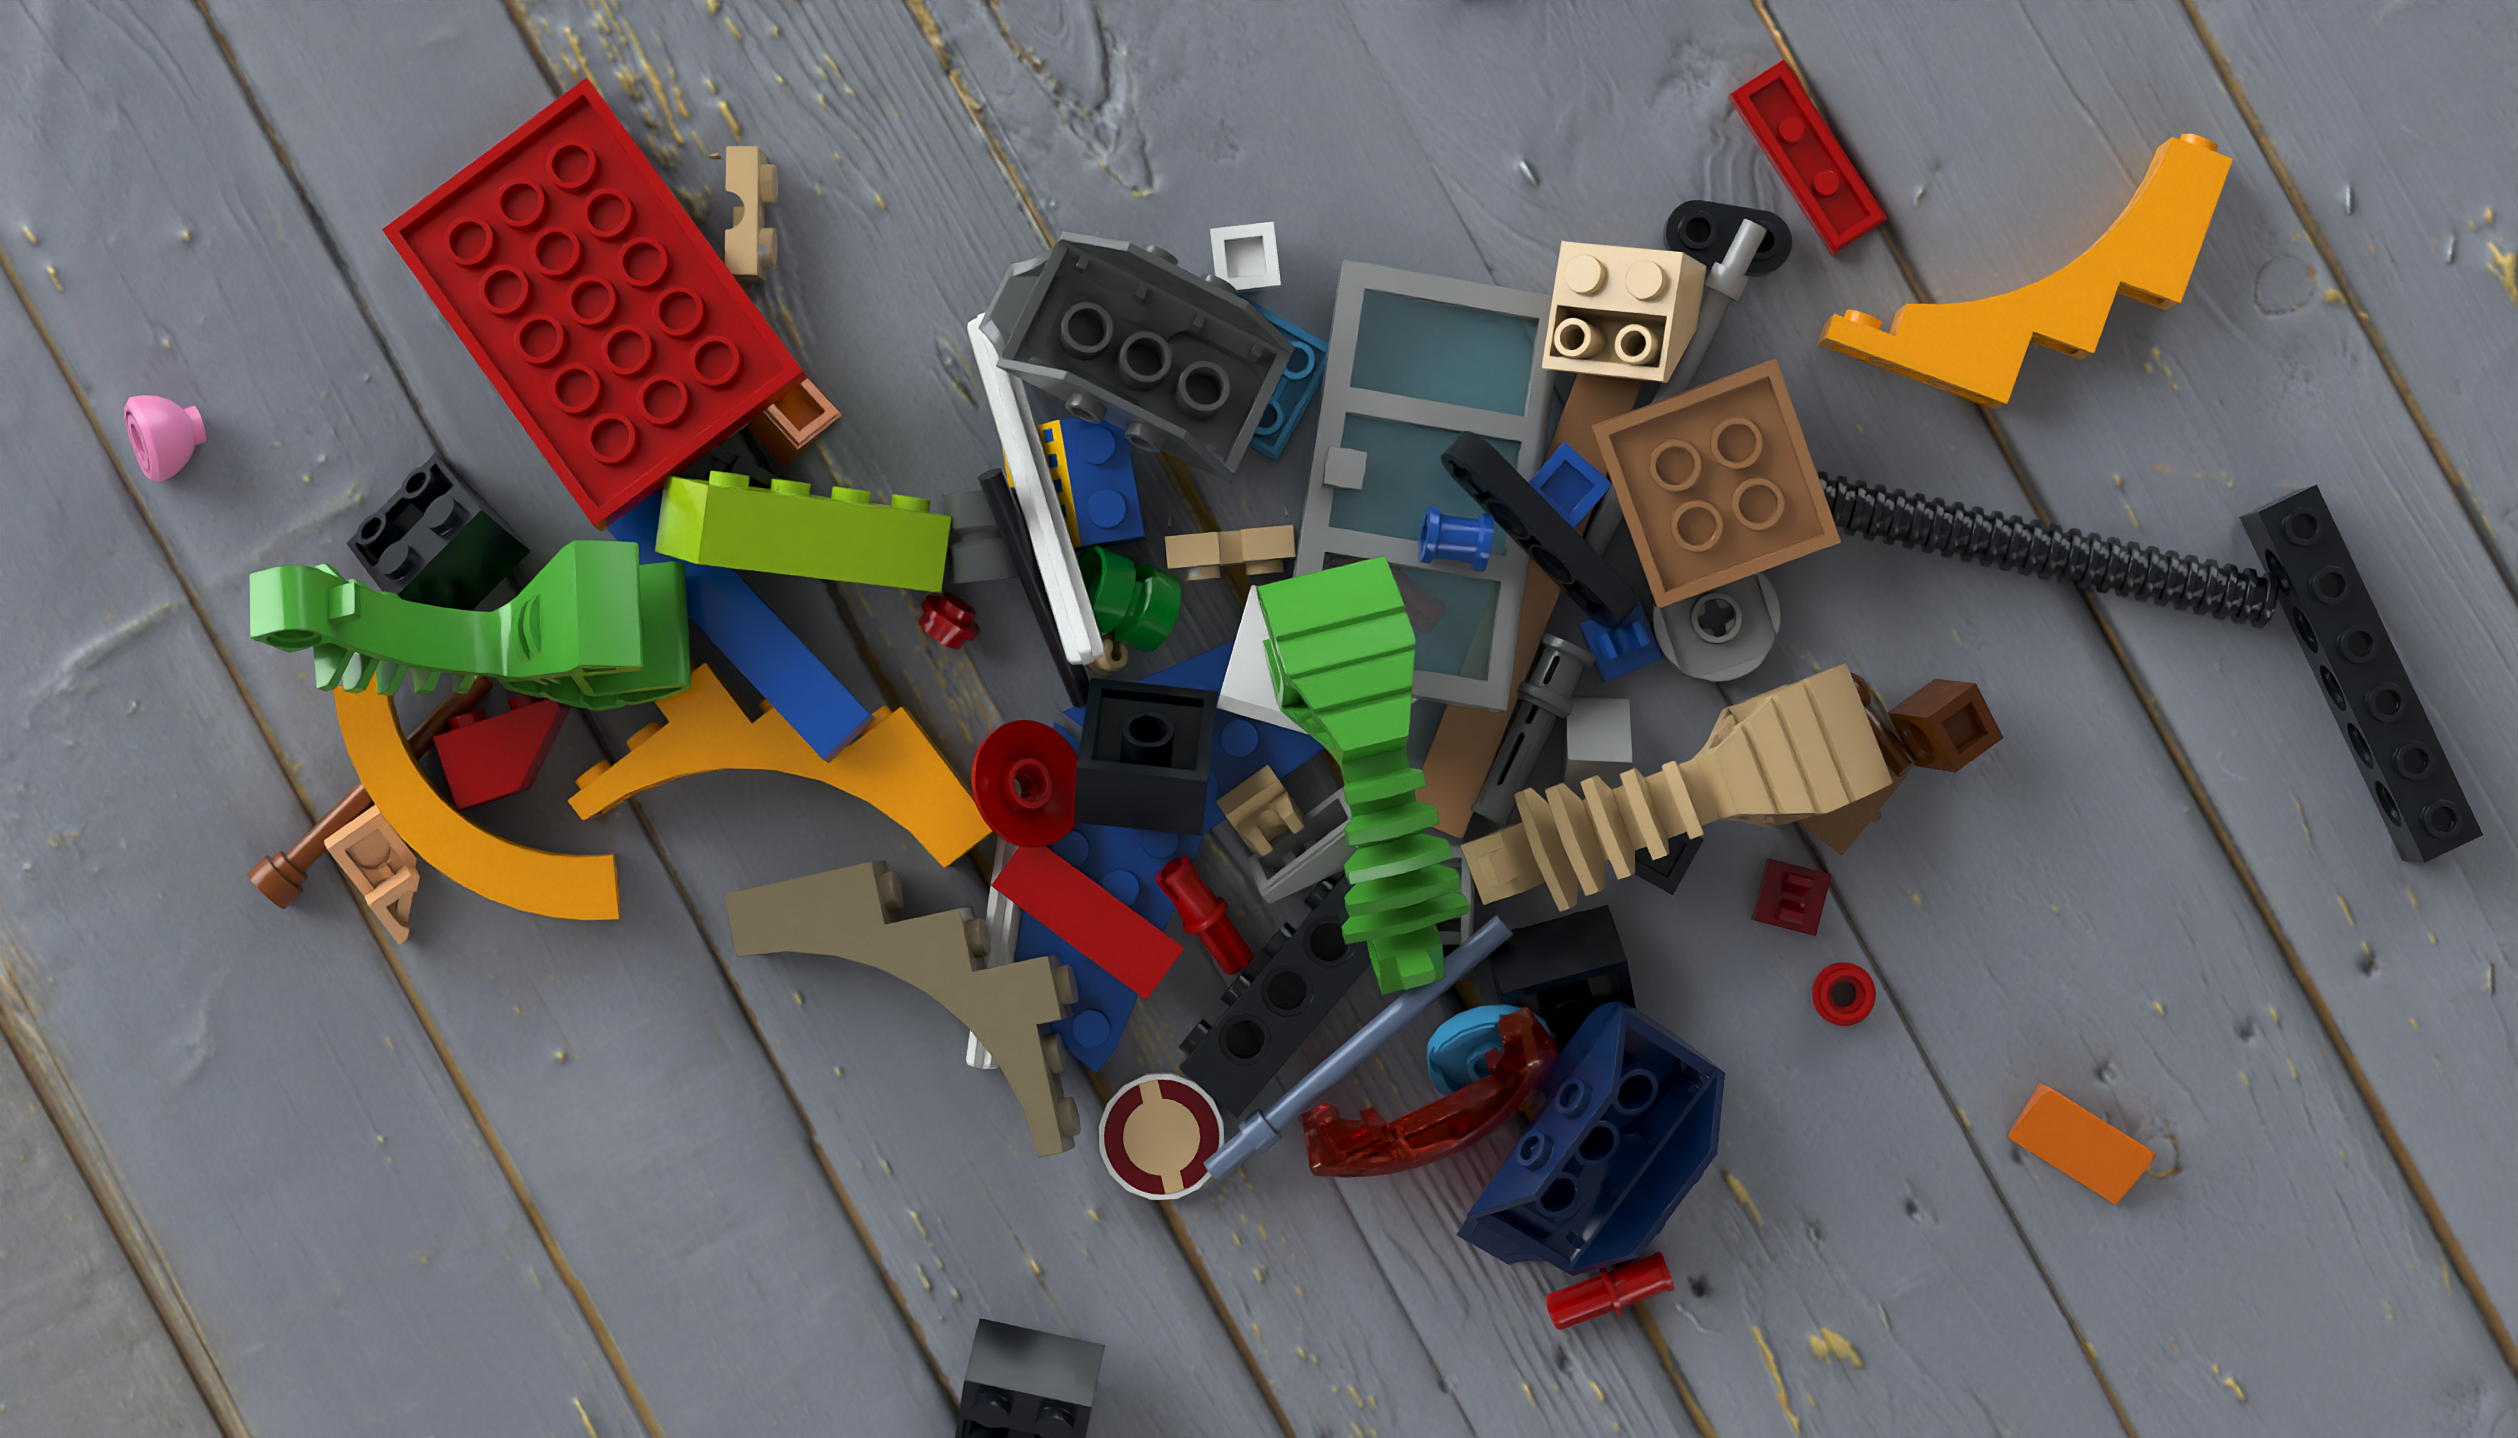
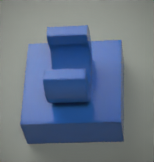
M1565 442L1559 446L1528 482L1573 529L1613 485Z
M1639 599L1638 605L1616 629L1602 626L1593 619L1578 624L1589 652L1597 657L1594 664L1602 683L1663 658Z

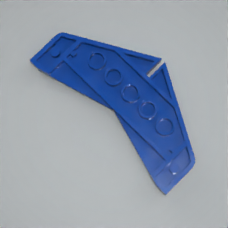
M1235 640L1135 682L1218 691V703ZM1086 704L1063 711L1064 714L1083 728ZM1216 708L1202 836L1076 823L1074 828L1063 839L1048 845V847L1165 932L1175 906L1160 886L1157 885L1155 876L1166 864L1178 857L1181 860L1183 856H1188L1192 863L1194 862L1205 833L1227 818L1216 801L1266 765L1271 768L1280 780L1325 747L1311 735ZM1054 722L1053 729L1067 740L1078 757L1081 742ZM1023 910L1014 963L1060 953L1062 966L1071 965L1078 988V1002L1071 1004L1073 1016L1049 1022L1051 1034L1059 1033L1064 1048L1097 1073L1117 1048L1138 994Z

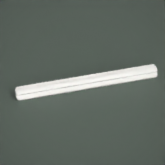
M983 313L968 323L967 332L1066 658L1072 665H1087L1104 655L1103 641L1023 381L996 367L999 360L998 354L989 339L978 329L985 315Z

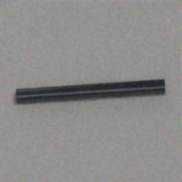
M1002 468L986 471L978 477V480L1073 706L1087 704L1090 680L1083 664L1072 665L1066 658L1031 539Z

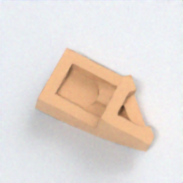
M374 805L326 838L324 843L330 854L363 894L370 909L400 945L408 938V918L413 893L417 892L420 878L416 870L417 858L409 845L398 835L380 813L376 805Z

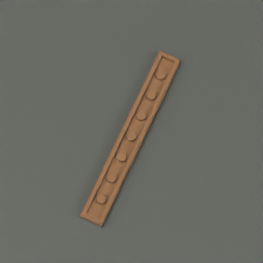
M1577 373L1544 456L1543 465L1559 446L1565 442L1606 478L1608 471L1592 425L1632 411L1643 380ZM1594 506L1574 528L1581 537ZM1530 556L1507 712L1491 713L1487 710L1446 704L1421 767L1426 787L1415 790L1418 802L1434 805L1437 809L1440 824L1432 826V828L1463 839L1473 814V811L1470 809L1472 804H1475L1487 779L1520 694L1518 689L1521 682H1525L1561 591V588ZM1495 582L1459 671V677L1486 681L1500 583Z

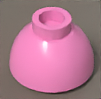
M140 395L130 397L124 407L126 428L137 461L146 477L156 483L170 479L180 472L190 461L195 445L207 442L205 426L195 406L183 409L178 404L163 397Z

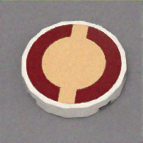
M1173 1072L1146 1073L1125 1083L1107 1103L1098 1127L1099 1151L1109 1174L1128 1192L1150 1200L1178 1199L1199 1189L1211 1176L1203 1162L1225 1145L1224 1119L1214 1098L1195 1081Z

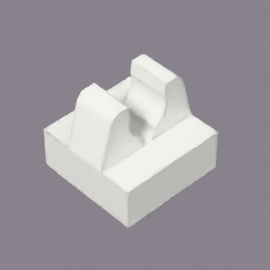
M1274 221L1210 229L1215 276L1230 283L1237 293L1281 288Z

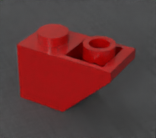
M523 694L508 700L511 708L510 712L488 719L485 709H480L449 719L448 724L451 731L434 736L433 739L457 810L473 809L530 790L570 711V706L545 697L538 698Z

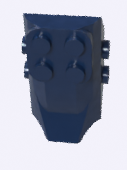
M1614 1001L1597 1007L1585 1019L1550 1066L1544 1077L1542 1088L1546 1101L1467 1214V1218L1457 1236L1508 1265L1521 1261H1547L1571 1276L1640 1257L1654 1237L1661 1232L1666 1221L1693 1185L1701 1179L1704 1171L1717 1155L1725 1072L1672 1031L1631 1005Z

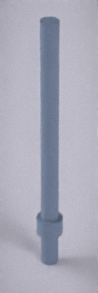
M1498 915L1493 917L1444 959L1445 979L1408 989L1264 1112L1257 1108L1238 1124L1241 1131L1203 1162L1209 1173L1218 1182H1221L1256 1151L1264 1154L1283 1138L1280 1133L1283 1128L1509 939L1513 933Z

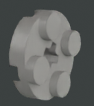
M1761 572L1659 609L1654 601L1651 611V629L1663 657L1684 676L1707 682L1737 679L1756 669L1773 647L1781 624L1778 597L1770 581ZM1709 600H1715L1719 609L1729 607L1733 615L1732 620L1724 623L1726 634L1720 637H1715L1711 628L1701 629L1698 622V617L1706 613L1704 603Z

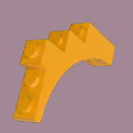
M690 661V690L654 701L669 723L661 727L658 721L655 720L638 731L626 742L631 750L629 754L613 766L606 759L594 765L575 781L580 791L567 800L583 821L597 819L637 793L682 776L730 768L765 769L820 780L871 803L910 831L943 868L950 867L994 833L980 815L971 790L907 707L901 706L893 713L887 705L879 708L872 713L875 719L860 733L862 737L856 742L851 741L828 763L815 752L767 699L758 705L764 715L756 720L714 664L704 663L697 668L692 661Z

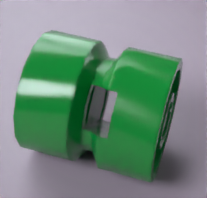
M1098 545L1089 546L1080 553L1077 560L1100 635L1108 634L1113 630L1116 642L1143 652L1154 651L1162 645L1178 617L1181 604V585L1179 579L1172 573L1145 563L1133 564V561L1127 556Z

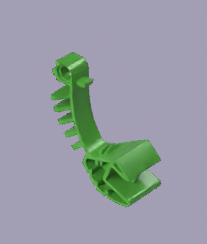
M574 540L564 546L517 597L492 612L443 608L402 600L396 593L383 591L378 593L372 591L363 581L356 579L346 581L335 567L326 563L317 565L315 568L302 565H284L250 574V638L288 653L313 647L316 687L325 692L336 689L342 676L345 692L358 694L365 691L376 670L377 694L391 696L398 692L409 667H412L415 694H431L437 685L441 673L452 674L453 692L468 693L470 691L475 676L496 677L506 690L538 698L545 697L558 703L582 709L588 708L592 711L621 708L627 704L637 705L685 692L691 688L686 565L679 561L639 565V549L636 542Z
M1385 556L1257 586V596L1269 635V639L1262 642L1276 702L1282 713L1329 751L1342 770L1345 784L1343 788L1344 797L1351 814V820L1344 827L1345 836L1349 847L1356 846L1357 849L1344 864L1349 884H1355L1344 897L1345 907L1350 917L1342 925V935L1345 944L1361 941L1367 942L1371 963L1382 995L1402 989L1408 990L1445 979L1443 944L1435 924L1468 914L1469 904L1465 895L1454 892L1461 889L1460 877L1456 869L1436 864L1452 859L1451 847L1447 839L1424 834L1421 831L1422 829L1438 825L1440 822L1434 805L1416 800L1415 790L1426 787L1424 773L1421 769L1410 768L1406 745L1409 737L1416 639Z

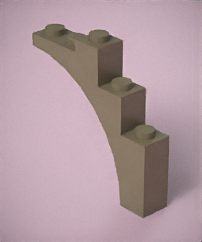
M886 860L866 862L724 894L737 957L777 952L837 956L884 970L924 991L962 1021L999 1064L1023 1108L1038 1158L1061 1154L1075 1147L1073 1136L1079 1135L1081 1131L1079 1113L1074 1098L1072 1096L1065 1098L1059 1073L1067 1070L1066 1052L1060 1034H1051L1049 1022L1073 1016L1071 1004L1078 1002V988L1073 969L1070 964L1062 966L1060 953L986 969L983 956H988L991 952L989 934L983 918L975 919L973 907L959 908L899 921L897 909L903 908L904 903L902 887L895 871L888 872Z

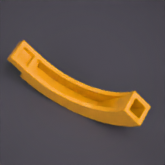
M376 670L365 691L358 694L345 692L344 685L333 689L338 722L345 745L364 788L380 813L398 835L424 860L458 884L485 898L517 910L548 917L575 920L620 919L622 912L616 853L575 855L549 852L506 839L481 826L461 810H457L456 806L442 794L428 777L415 757L404 734L396 709L394 694L391 696L377 694Z

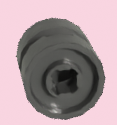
M1011 487V492L1025 523L1015 487ZM983 490L942 494L944 515L952 516L950 532L957 535V542L948 548L951 584L1019 578Z

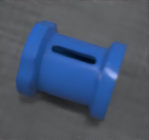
M1428 505L1423 515L1419 535V562L1430 564L1434 558L1470 563L1473 571L1484 572L1490 558L1493 542V515L1482 513L1478 519L1443 514L1438 506Z

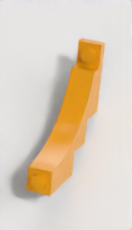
M2181 134L2180 139L2172 137L2157 148L2145 178L2127 207L2110 228L2082 255L2061 270L2038 282L2012 292L1976 301L1949 304L1907 303L1896 311L1889 333L1880 330L1881 320L1859 311L1846 310L1844 317L1834 314L1825 321L1817 345L1996 410L2008 403L2030 342L2082 360L2094 354L2116 293L2165 311L2181 303L2233 158L2216 153L2218 145L2204 137L2193 134Z

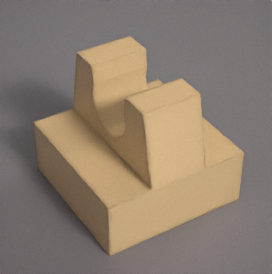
M1268 765L1216 801L1252 853L1257 852L1262 857L1273 850L1270 841L1289 828L1293 834H1296L1305 827L1302 821L1304 814Z

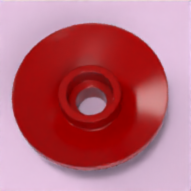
M1017 720L994 729L980 744L973 760L971 772L973 797L985 823L1003 840L1023 848L1045 847L1063 839L1076 825V822H1073L1078 757L1067 740L1056 730L1043 723L1032 720ZM1014 779L1021 786V796L1018 795L1015 789Z

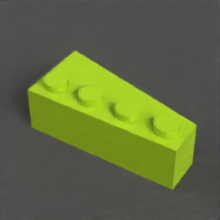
M710 471L709 481L669 476L663 485L655 552L700 565L941 593L952 516L929 511L931 499L892 494L891 506L870 503V491L833 486L831 497L810 495L811 484L772 479L771 489L750 487V476L720 471Z

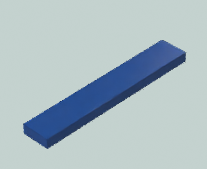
M659 489L606 529L617 541L638 543L640 565L679 561L686 565L688 616L824 761L830 763L875 719L734 568L695 564L655 552L662 492Z

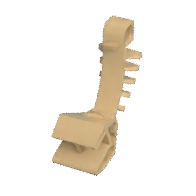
M1843 663L1793 684L1782 685L1722 709L1707 743L1689 761L1677 765L1676 761L1673 760L1661 765L1662 771L1643 777L1637 768L1619 774L1623 785L1614 789H1610L1596 775L1580 782L1586 797L1584 800H1581L1564 783L1545 789L1549 804L1531 787L1514 794L1522 821L1461 845V849L1483 905L1525 892L1546 882L1557 908L1561 912L1577 905L1578 880L1586 896L1597 893L1605 888V865L1607 860H1610L1619 880L1635 873V850L1647 847L1653 860L1669 854V838L1687 832L1689 839L1704 835L1701 826L1716 820L1740 821L1771 828L1814 815L1829 813L1892 784L1893 781L1847 663Z

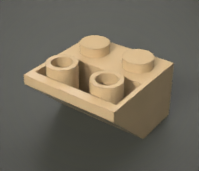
M1561 241L1542 369L1667 383L1697 330L1706 266L1684 252Z

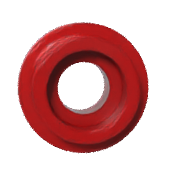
M945 592L941 598L928 595L921 604L924 613L918 620V624L929 636L949 648L960 650L966 640H975L980 632V627L973 620L976 611L966 601L954 594Z
M1836 962L1826 966L1817 974L1811 988V999L1815 1010L1824 1020L1834 1025L1850 1026L1861 1022L1870 1014L1876 1000V989L1871 976L1863 968L1849 962ZM1846 981L1853 988V998L1848 1004L1840 1006L1833 1001L1831 992L1837 983Z

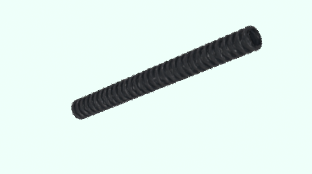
M1817 472L1836 528H1844V535L1854 536L1856 531L1863 532L1865 540L1872 541L1875 536L1882 537L1883 544L1893 545L1895 540L1902 541L1903 548L1909 550L1913 549L1916 544L1920 545L1922 552L1931 554L1934 549L1941 550V556L1944 558H1951L1954 553L1960 554L1961 561L1966 563L1971 562L1973 558H1978L1980 565L1984 567H1990L1995 562L1999 563L2000 570L2006 572L2010 571L2012 567H2017L2019 574L2029 576L2032 571H2035L2039 579L2049 580L2053 575L2057 576L2059 584L2067 585L2071 580H2075L2078 588L2088 589L2090 584L2096 585L2097 592L2103 594L2107 593L2110 589H2115L2117 597L2126 598L2129 593H2132L2135 600L2139 602H2146L2150 597L2154 598L2156 606L2164 607L2168 602H2172L2174 609L2179 611H2185L2190 606L2196 615H2205L2207 611H2212L2214 619L2224 620L2229 615L2233 623L2244 624L2246 620H2250L2252 627L2258 629L2264 628L2269 623L2276 608L2279 583L2275 573L2265 572L2262 577L2257 576L2256 569L2245 568L2241 573L2238 572L2235 564L2228 563L2223 568H2219L2217 561L2213 559H2206L2201 564L2198 557L2191 554L2186 555L2184 559H2179L2178 552L2168 550L2165 555H2162L2159 548L2155 546H2148L2144 551L2140 550L2138 542L2130 541L2126 546H2122L2120 539L2115 537H2109L2104 542L2101 541V536L2098 533L2092 532L2087 537H2082L2080 529L2071 528L2068 533L2062 532L2061 525L2051 524L2047 529L2043 528L2042 522L2036 519L2031 520L2029 524L2023 523L2022 516L2012 515L2007 520L2004 519L2001 511H1992L1989 516L1984 514L1982 507L1974 506L1971 511H1967L1961 502H1954L1951 507L1945 506L1943 498L1936 497L1932 502L1925 501V495L1921 493H1915L1913 498L1906 497V492L1903 489L1897 488L1892 494L1886 492L1885 485L1877 484L1874 489L1867 488V483L1864 480H1857L1852 485L1847 483L1846 476L1838 475L1835 480L1828 479L1827 472Z

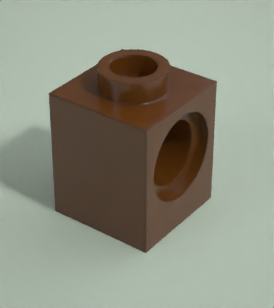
M1934 679L1887 712L1904 746L1917 760L1915 764L1917 767L1956 773L2004 738L1976 683Z

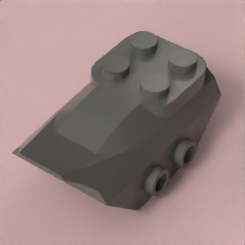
M1062 231L1055 246L1050 250L1028 260L1011 262L978 327L992 343L998 354L999 360L996 367L1067 401L1065 408L1082 420L1100 424L1103 419L1125 430L1124 437L1133 445L1151 453H1160L1162 450L1196 468L1205 470L1231 483L1295 347L1248 301L1236 296L1237 291L1230 283L1210 274H1202L1201 277H1198L1177 266L1178 260L1172 254L1154 245L1145 244L1141 248L1131 242Z

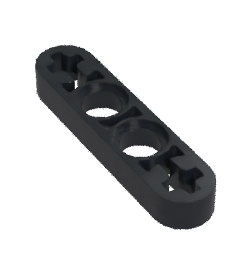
M1462 431L1440 456L1441 463L1449 475L1487 514L1493 515L1494 521L1593 620L1609 629H1616L1638 605V598L1630 586L1485 439L1470 431Z

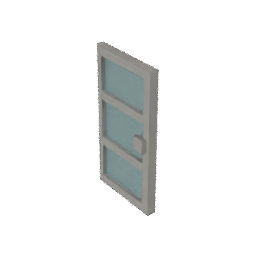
M1343 259L1339 270L1293 578L1385 556L1405 606V612L1408 614L1416 639L1412 698L1487 710L1491 713L1507 712L1529 555L1495 521L1493 523L1494 534L1490 558L1484 572L1473 571L1470 563L1434 558L1430 564L1420 563L1418 560V543L1423 515L1428 505L1438 506L1440 512L1446 515L1478 519L1482 513H1486L1449 475L1441 463L1440 456L1462 431H1470L1485 439L1527 482L1543 466L1556 371L1542 369L1553 296Z

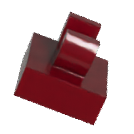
M1766 858L1751 920L1816 936L1832 874Z

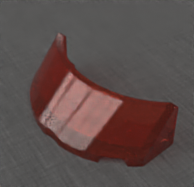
M1524 1007L1499 1020L1498 1025L1503 1046L1500 1051L1495 1046L1485 1053L1487 1067L1492 1075L1388 1124L1374 1107L1360 1110L1361 1120L1340 1118L1339 1109L1329 1102L1301 1114L1310 1171L1316 1176L1340 1178L1393 1174L1434 1163L1487 1139L1519 1117L1542 1092L1555 1069L1559 1057L1556 1042L1530 1009Z

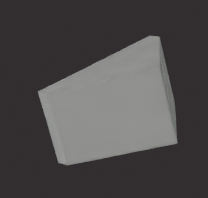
M1571 697L1569 702L1573 705V709L1570 715L1566 714L1563 727L1561 783H1564L1581 800H1584L1586 797L1580 783L1581 781L1598 775L1610 789H1614L1623 785L1619 774L1632 769L1629 699Z

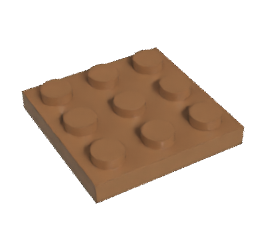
M1775 358L1592 425L1599 449L1658 609L1842 543L1782 372Z

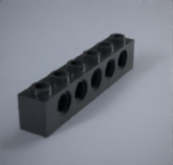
M2313 485L2295 490L2240 516L2239 518L2265 572L2275 573L2279 583L2278 600L2402 861L2425 863L2482 836L2483 833L2318 486Z

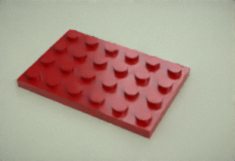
M587 77L382 229L592 525L600 532L660 489L669 476L680 474L809 378Z

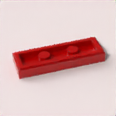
M1784 59L1729 95L1728 98L1831 256L1888 219Z
M1048 846L1040 848L1019 847L991 884L993 888L1145 1000L1148 999L1185 948Z

